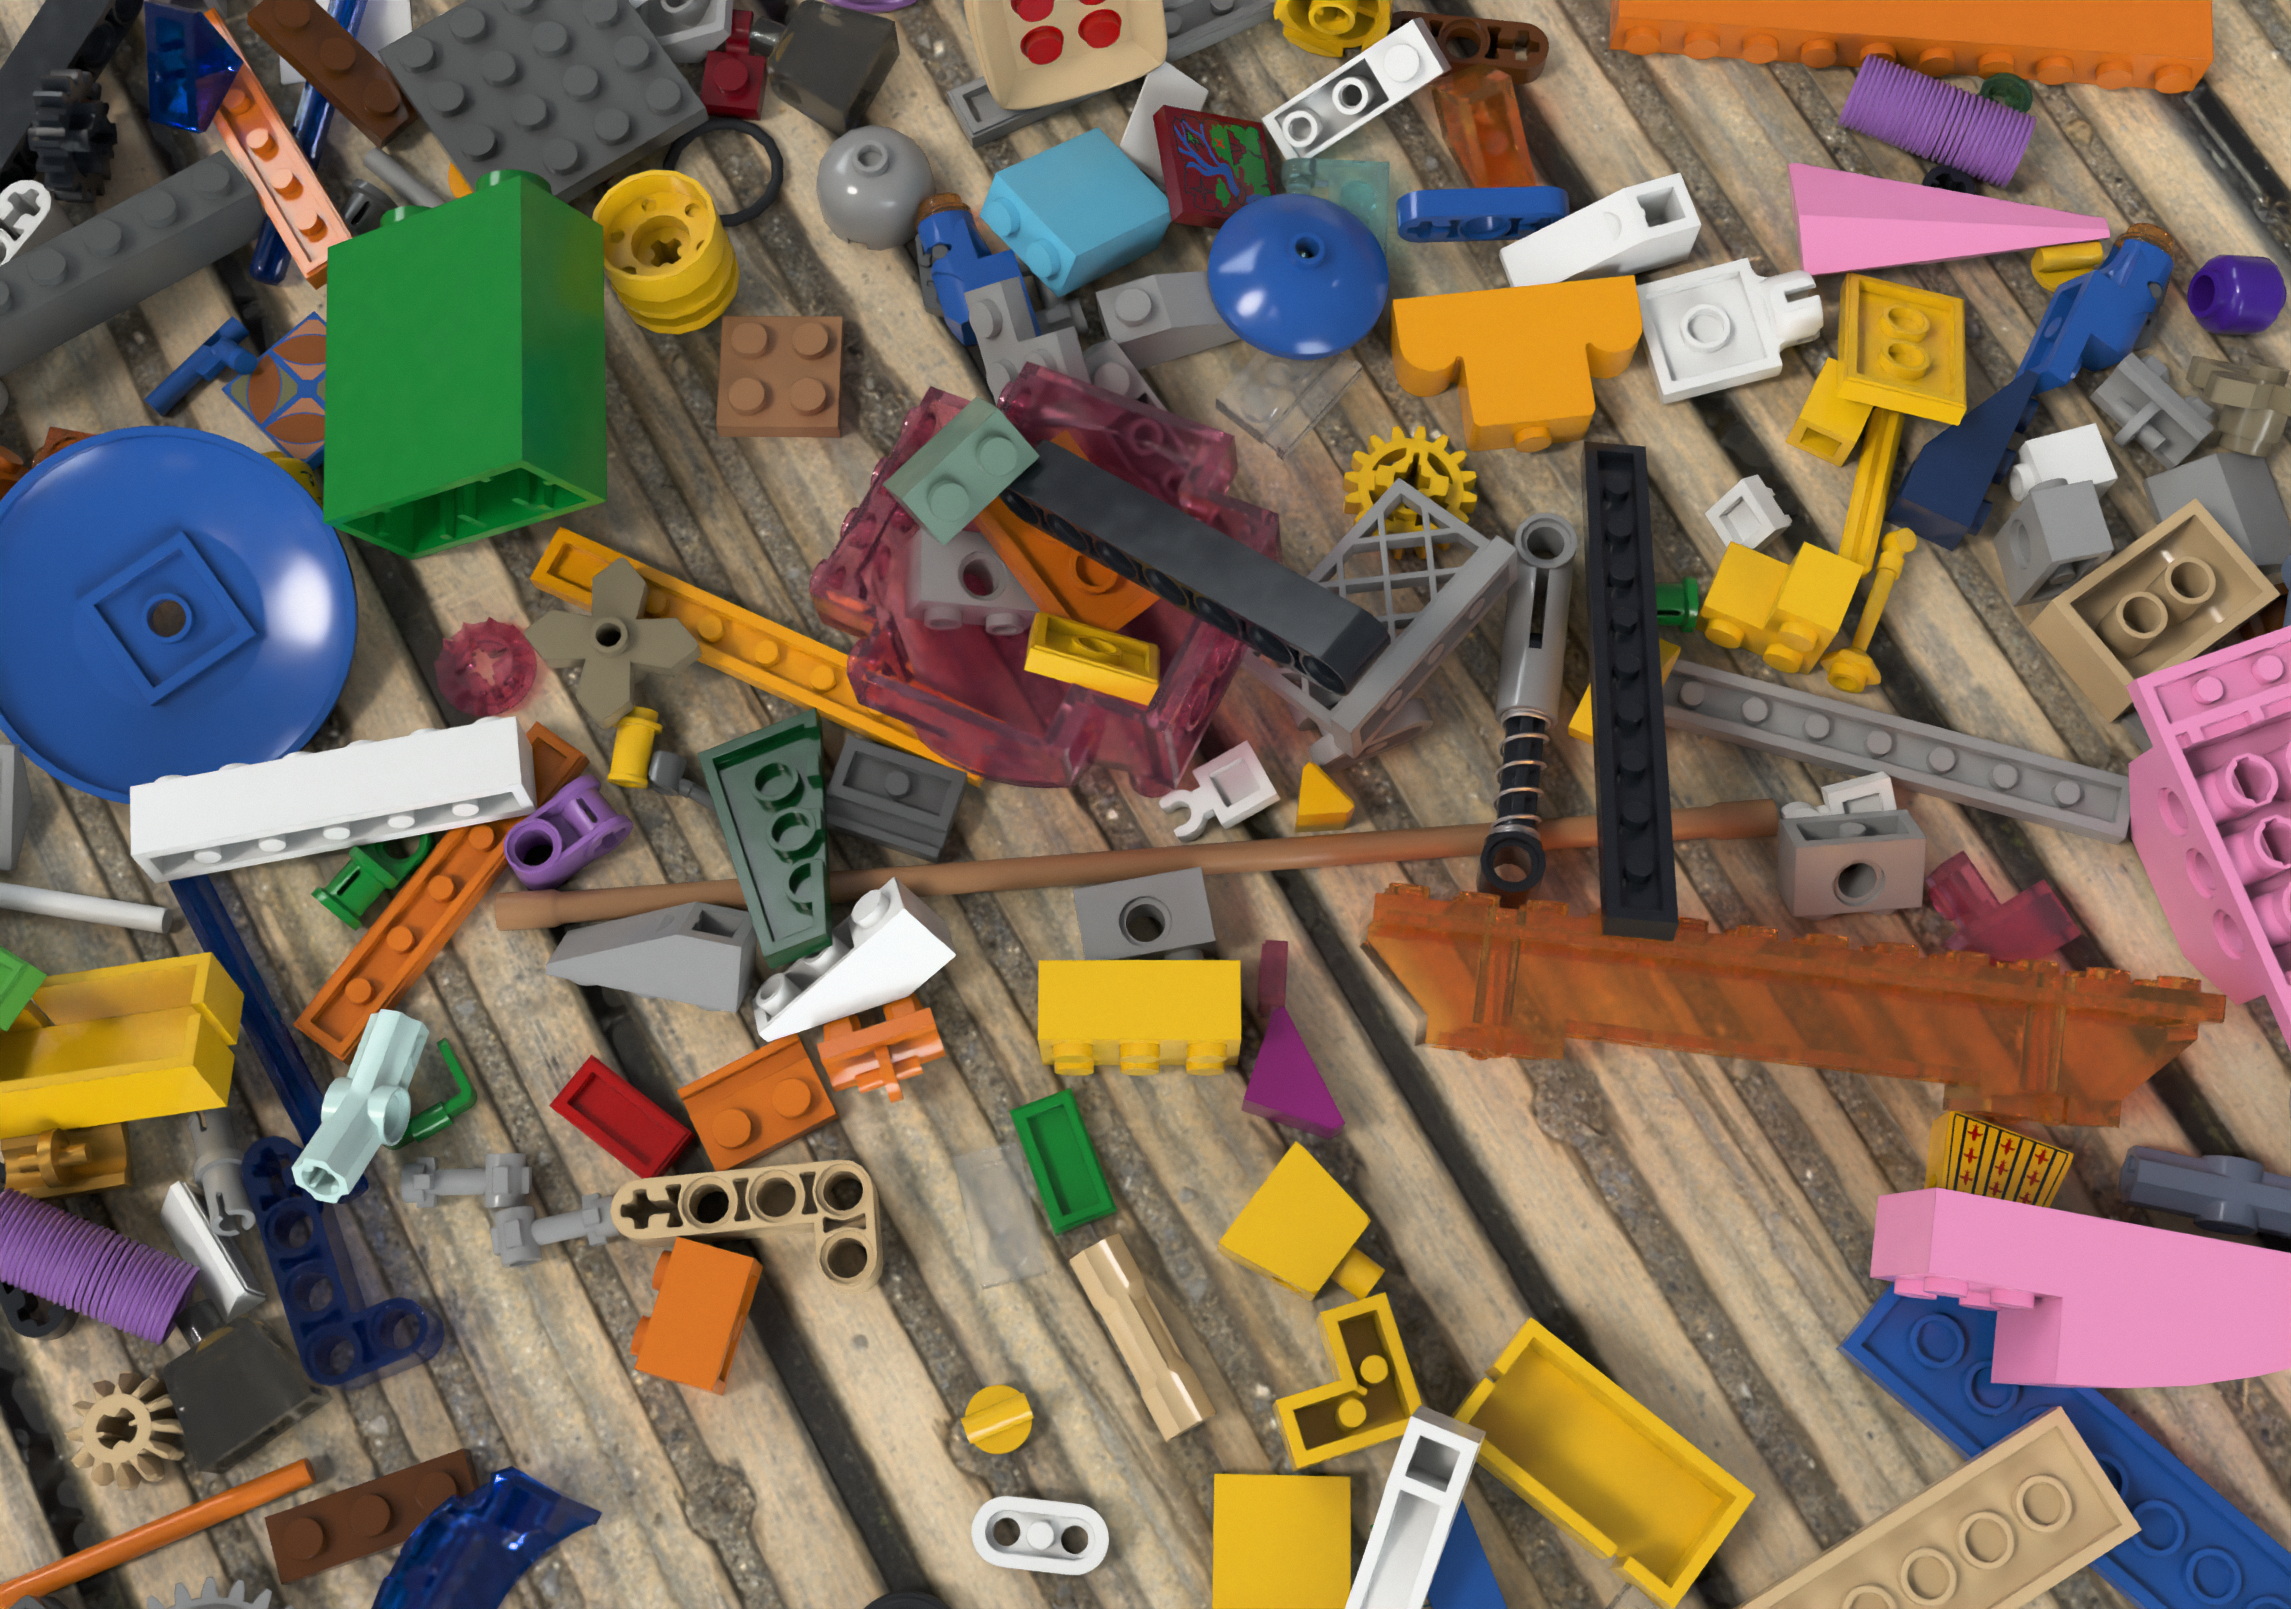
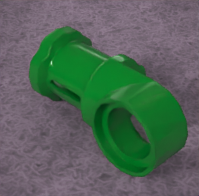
M433 832L419 835L420 842L416 852L402 860L390 857L388 852L389 840L361 846L354 845L348 852L351 858L325 888L316 887L311 895L349 927L357 931L362 925L360 917L386 888L394 890L406 875L416 872L436 847L435 836Z

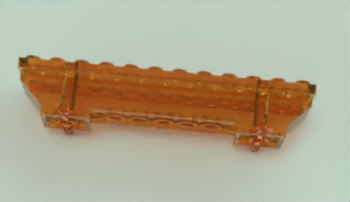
M1389 883V888H1385L1384 893L1374 894L1360 912L1357 937L1360 938L1359 947L1416 1017L1417 1027L1414 1046L1465 1052L1470 1058L1478 1061L1489 1058L1508 1057L1550 1062L1563 1060L1565 1038L1939 1083L1945 1084L1942 1111L1982 1115L1991 1122L1997 1121V1123L2004 1125H2015L2021 1121L2039 1122L2049 1127L2064 1125L2072 1127L2119 1128L2122 1100L2194 1043L2198 1038V1026L2224 1024L2226 995L2201 992L2202 980L2194 978L2157 976V980L2133 979V983H2130V971L2101 967H2087L2086 971H2065L2063 975L2059 974L2060 963L2016 959V963L1997 962L1996 966H1989V954L1960 950H1946V955L1928 954V958H1918L1919 946L1896 942H1876V946H1859V950L1848 949V937L1807 933L1806 938L1793 937L1791 942L1778 941L1779 929L1754 925H1736V929H1724L1723 934L1708 933L1709 921L1689 917H1678L1679 924L1673 941L1602 935L1601 908H1597V913H1587V917L1568 916L1569 904L1547 900H1528L1527 905H1520L1519 909L1499 908L1500 896L1471 891H1459L1458 896L1452 897V901L1429 899L1430 887L1405 883Z

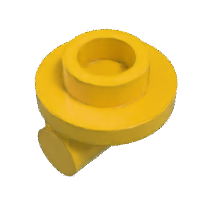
M2096 240L2036 248L2031 259L2032 274L2043 288L2055 293L2058 285L2090 272L2094 269V265L2101 264L2103 258L2101 242Z
M992 1385L980 1390L972 1397L966 1408L965 1417L961 1418L970 1444L974 1443L979 1449L987 1453L1000 1455L1016 1450L1026 1441L1032 1428L1034 1416L1024 1392L1020 1393L1006 1385Z

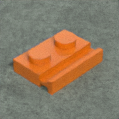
M797 1033L781 1037L677 1090L715 1171L740 1169L839 1118Z

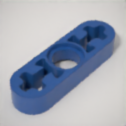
M1554 186L1413 191L1403 195L1396 202L1398 235L1402 239L1415 243L1520 240L1569 216V195L1564 189Z

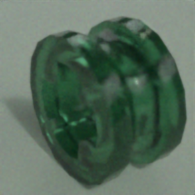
M1997 73L1988 77L1977 94V97L1982 95L1984 100L1989 98L1991 102L1996 101V104L1999 101L1994 100V97H2003L2007 107H2013V110L2018 109L2019 113L2024 112L2025 115L2030 110L2033 101L2032 90L2027 82L2011 73Z

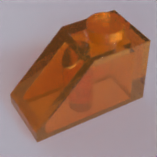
M1481 62L1429 83L1443 140L1469 188L1536 186L1510 75Z

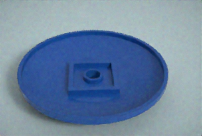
M175 426L123 428L91 436L51 455L26 473L0 501V729L12 743L20 744L19 750L29 760L54 778L93 796L130 804L131 786L153 783L163 776H191L218 771L221 767L228 764H257L282 759L287 754L303 751L330 718L350 676L356 652L359 626L355 580L347 553L336 529L323 523V509L294 477L269 458L241 443L197 429ZM176 601L184 609L186 616L185 625L176 635L164 637L156 631L153 625V614L162 603Z

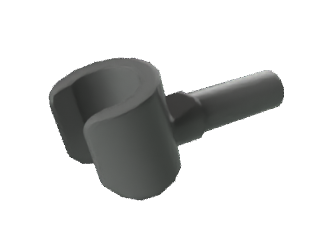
M660 750L653 754L648 775L650 785L655 792L666 796L681 795L716 812L710 791L695 784L693 781L683 779L688 763L685 758Z

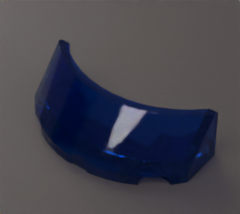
M510 1466L492 1472L490 1482L478 1487L463 1498L454 1494L435 1508L416 1528L401 1548L400 1555L387 1577H384L371 1609H498L519 1578L541 1556L572 1534L593 1524L596 1525L603 1512L516 1467Z

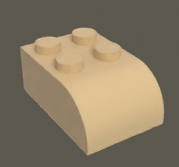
M2195 498L2054 598L2028 628L2107 721L2111 723L2134 706L2126 688L2128 684L2137 678L2205 655L2254 618L2281 594Z

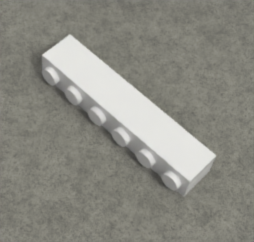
M493 716L481 718L470 725L443 730L424 728L414 731L410 736L388 740H358L344 748L317 753L293 752L287 754L282 759L251 765L233 763L221 767L218 771L191 776H163L153 783L130 787L131 856L155 883L345 849L354 845H367L530 815L538 810L532 745L516 716L508 718Z

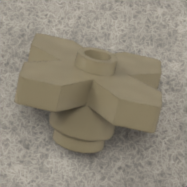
M2200 356L2192 357L2186 380L2193 386L2203 388V395L2210 401L2224 404L2217 425V429L2222 431L2218 443L2220 446L2247 455L2268 457L2272 444L2280 443L2288 417H2291V375H2289V369L2258 361H2252L2250 369L2229 362Z
M623 557L615 560L592 578V616L552 609L524 631V636L531 647L549 668L583 667L576 698L603 730L609 729L634 709L635 685L640 683L648 673L675 677L702 655L696 639L677 618L643 619L650 590L645 580Z

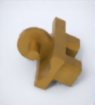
M127 1121L69 1130L56 1128L44 1130L40 1134L1 1139V1151L6 1169L4 1190L14 1188V1191H20L21 1194L26 1193L27 1197L33 1196L34 1199H39L42 1202L132 1187L131 1148Z

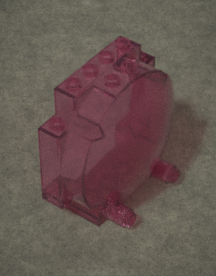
M1026 361L1015 382L1009 381L1002 389L997 408L1007 417L1031 447L1039 439L1050 441L1064 430H1067L1092 464L1283 565L1279 514L1226 495L1238 472L1234 435ZM930 386L919 406H913L907 412L901 426L899 440L889 457H882L876 464L871 477V487L859 507H854L847 513L841 527L840 539L828 559H823L817 564L810 579L809 594L821 623L860 638L850 652L846 667V674L858 703L902 721L918 740L950 764L994 782L1031 788L1074 787L1090 767L1095 765L1126 771L1132 788L1144 797L1157 798L1175 790L1249 649L1247 645L1161 598L1116 632L1117 634L1158 645V648H1160L1161 683L1147 706L1085 688L1075 683L1071 684L1024 670L1032 624L1020 634L1002 636L986 632V626L962 624L957 629L937 630L926 627L924 620L904 618L906 545L920 529V526L882 484L971 402L965 398ZM972 520L962 529V531L981 532ZM963 574V581L972 593L986 596L984 584L979 578L971 574Z

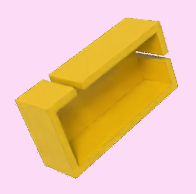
M206 952L47 976L31 998L55 1026H51V1022L29 1000L8 1031L0 1029V1139L40 1134L44 1130L56 1128L69 1130L227 1107L235 1055L228 1046L237 1044L244 994L214 954Z
M1530 1317L1517 1328L1484 1373L1494 1380V1383L1486 1377L1478 1381L1451 1417L1486 1431L1476 1459L1477 1463L1596 1559H1607L1613 1555L1617 1558L1609 1569L1658 1609H1674L1756 1495Z

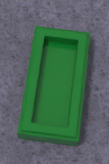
M1071 1088L1009 1111L1056 1237L1117 1214V1208Z

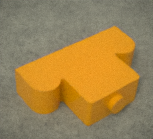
M1628 275L1393 299L1388 322V333L1394 373L1398 384L1406 392L1417 397H1432L1446 390L1450 383L1457 385L1465 440L1469 450L1477 452L1515 448L1519 452L1530 453L1543 450L1554 443L1580 441L1585 438L1595 412V401L1590 376L1609 379L1619 376L1628 368L1642 334L1643 321L1635 276Z

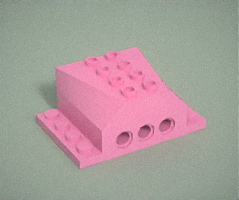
M2290 625L2137 678L2128 684L2126 688L2153 746L2128 763L2131 839L2183 956L2237 1006L2266 996L2291 1052Z

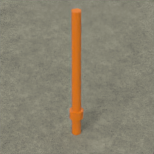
M305 1457L0 1584V1609L11 1608L25 1595H33L38 1598L314 1484L316 1483V1476L312 1464Z

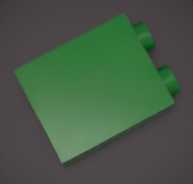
M505 169L492 171L481 176L475 183L474 193L434 208L402 206L391 209L382 215L380 228L328 247L323 523L403 557L415 560L607 502L604 249L602 225L552 195L551 185L543 177L528 171Z

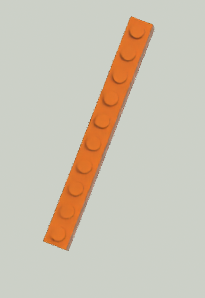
M1611 0L1609 49L1626 50L1635 55L1667 53L1686 55L1698 60L1722 57L1744 59L1754 64L1777 61L1803 63L1811 68H1824L1830 65L1861 68L1867 54L1871 53L1872 56L1877 55L1878 59L1883 57L1884 61L1887 59L1889 63L1894 61L1895 65L1905 66L1906 70L1911 68L1912 71L1916 70L1932 77L1946 74L1979 76L1988 81L2011 78L2038 80L2045 85H2059L2066 82L2093 84L2103 89L2135 87L2156 89L2166 94L2182 91L2192 92L2214 60L2212 0Z

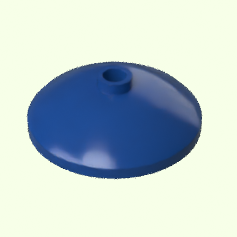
M1290 193L1267 196L1240 208L1230 216L1217 233L1207 266V280L1212 301L1228 327L1255 348L1271 355L1293 360L1327 358L1344 352L1359 343L1379 320L1386 303L1389 288L1387 261L1379 242L1370 229L1357 216L1340 205L1306 194ZM1296 251H1306L1314 257L1303 258Z

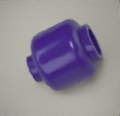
M2222 254L2209 259L2193 276L2188 287L2187 300L2191 313L2205 331L2216 334L2255 335L2267 330L2277 319L2285 304L2287 292L2278 266L2269 258Z

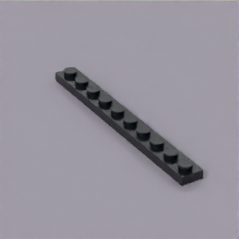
M1584 441L1580 465L1602 935L1673 941L1679 920L1646 446Z

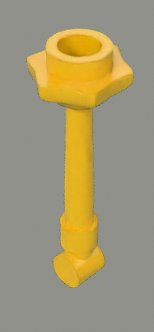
M1901 528L1887 533L1881 539L1883 552L1875 568L1876 577L1851 647H1843L1837 651L1823 654L1819 662L1828 675L1827 681L1838 690L1847 693H1860L1864 690V687L1881 682V674L1872 658L1866 653V650L1887 602L1893 583L1899 579L1905 563L1904 554L1913 551L1917 545L1916 535L1909 528Z

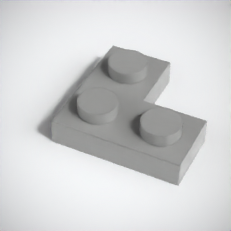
M1019 276L964 293L969 310L970 325L976 334L987 372V384L993 393L996 407L1001 412L1092 388L1075 326L1036 337Z

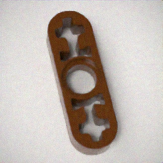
M1398 11L1392 14L1387 36L1412 19L1422 17L1432 36L1438 37L1437 44L1452 68L1440 77L1521 85L1533 82L1544 70L1549 42L1544 32L1535 25L1524 22L1414 11ZM1464 37L1472 40L1477 45L1479 51L1470 58H1458L1448 51L1446 44L1454 38ZM1490 42L1497 43L1494 53L1495 59H1487ZM1516 46L1526 48L1527 61L1516 60L1514 51Z

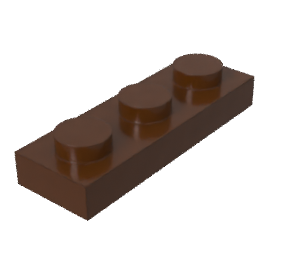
M263 0L248 12L247 24L380 149H383L420 117L389 71L315 0Z
M463 1448L264 1518L281 1585H291L488 1515L471 1452L469 1449Z

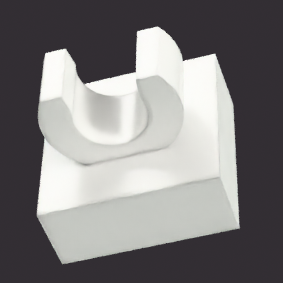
M1758 474L1741 479L1705 513L1726 547H1728L1730 541H1733L1759 553L1791 526L1792 522L1790 516L1784 515L1774 500L1773 496L1775 493L1773 490L1765 486Z

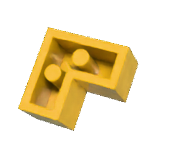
M1730 541L1718 563L1700 605L1695 628L1703 631L1708 640L1721 647L1730 649L1741 647L1762 656L1767 665L1785 673L1801 672L1808 675L1838 633L1865 566L1807 542L1802 544L1791 564L1788 565Z
M1386 1292L1320 1312L1315 1320L1335 1382L1275 1400L1272 1405L1293 1472L1403 1438L1411 1415L1422 1405Z

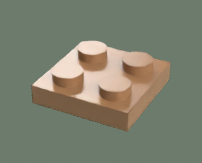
M722 316L716 429L719 437L841 438L845 345L843 317Z

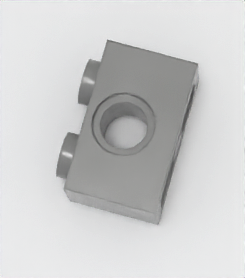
M2056 478L2033 486L2028 491L2029 494L2009 515L2010 518L1993 538L2013 607L2053 600L2097 569L2114 551L2092 480L2068 484L2066 479Z
M920 527L907 543L905 555L904 618L924 620L926 627L937 630L957 629L962 624L986 626V632L990 634L1009 636L1022 633L1024 629H1027L1033 623L1035 613H1039L1040 609L981 532L961 530L943 546ZM963 574H971L979 578L984 584L986 596L972 593L963 581Z
M1907 809L1779 819L1776 888L1793 917H1803L1810 920H1825L1833 917L1835 914L1854 912L1889 915L1897 912L1899 909L1922 907L1927 837ZM1859 863L1854 870L1841 874L1846 867Z
M1201 866L1073 889L1075 910L1085 960H1204L1206 957L1215 955L1216 939ZM1151 917L1156 919L1164 930L1157 939L1150 942H1141L1134 939L1127 929L1135 919Z

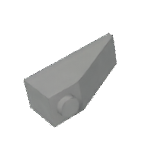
M1207 271L1154 274L1095 292L1100 322L1106 340L1114 338L1137 371L1241 339L1228 327L1216 310L1209 292Z

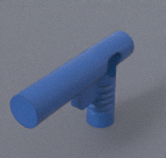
M230 317L155 388L144 401L158 415L163 417L203 378L207 381L212 380L226 366H229L241 375L252 373L256 368L257 359L254 354L239 345L250 334L249 331L236 318Z

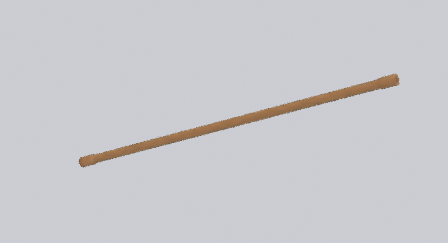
M1772 798L1718 802L1706 807L1671 809L1673 841L1704 838L1734 840L1774 837L1778 831L1777 807ZM1597 815L1541 819L1540 823L1535 824L1540 833L1539 839L1542 842L1543 850L1598 846ZM1493 822L829 872L831 904L858 902L866 893L875 889L879 890L894 876L917 897L1112 883L1200 866L1203 876L1476 856L1482 854L1484 839L1489 835V827ZM738 878L575 891L545 889L505 892L496 894L494 904L495 920L499 931L554 928L564 923L617 920L695 901L737 910H748Z

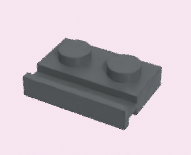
M848 735L826 791L827 829L939 864L945 841L949 838L968 785V773Z

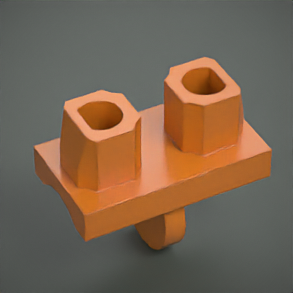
M913 992L908 997L882 1005L886 1018L885 1022L862 1029L856 1013L823 1024L824 1042L816 1045L834 1093L858 1085L860 1093L885 1086L891 1103L903 1100L904 1096L899 1081L922 1074L921 1064L946 1056L931 1008L924 1009Z

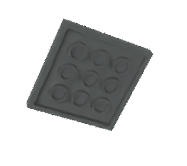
M466 0L378 50L383 64L472 193L475 192L476 181L484 174L497 170L514 169L528 171L543 177L551 185L552 195L568 203L709 120L706 107L629 0Z

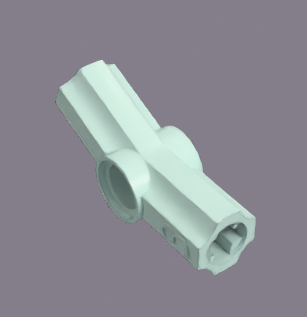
M380 1009L379 1013H371L347 1077H338L330 1084L322 1104V1124L292 1166L296 1185L306 1189L315 1200L337 1203L342 1195L351 1192L380 1145L393 1146L402 1139L408 1126L411 1111L408 1087L429 1034V1030L423 1022L393 1010Z

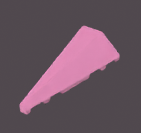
M1801 163L1787 165L1792 217L1796 226L1800 270L1809 272L1812 278L1913 264L1925 265L2035 250L2045 246L2100 241L2110 238L2106 218Z

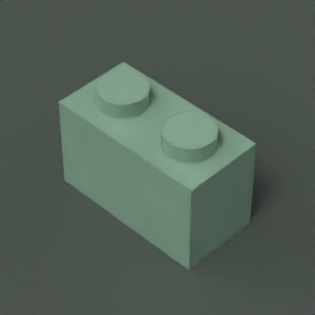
M976 396L882 485L923 531L945 546L1040 456L999 408Z

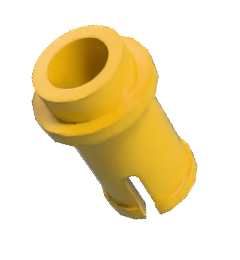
M634 706L631 712L613 725L614 728H617L607 782L626 788H647V775L655 735H660L663 726L657 723L658 712Z

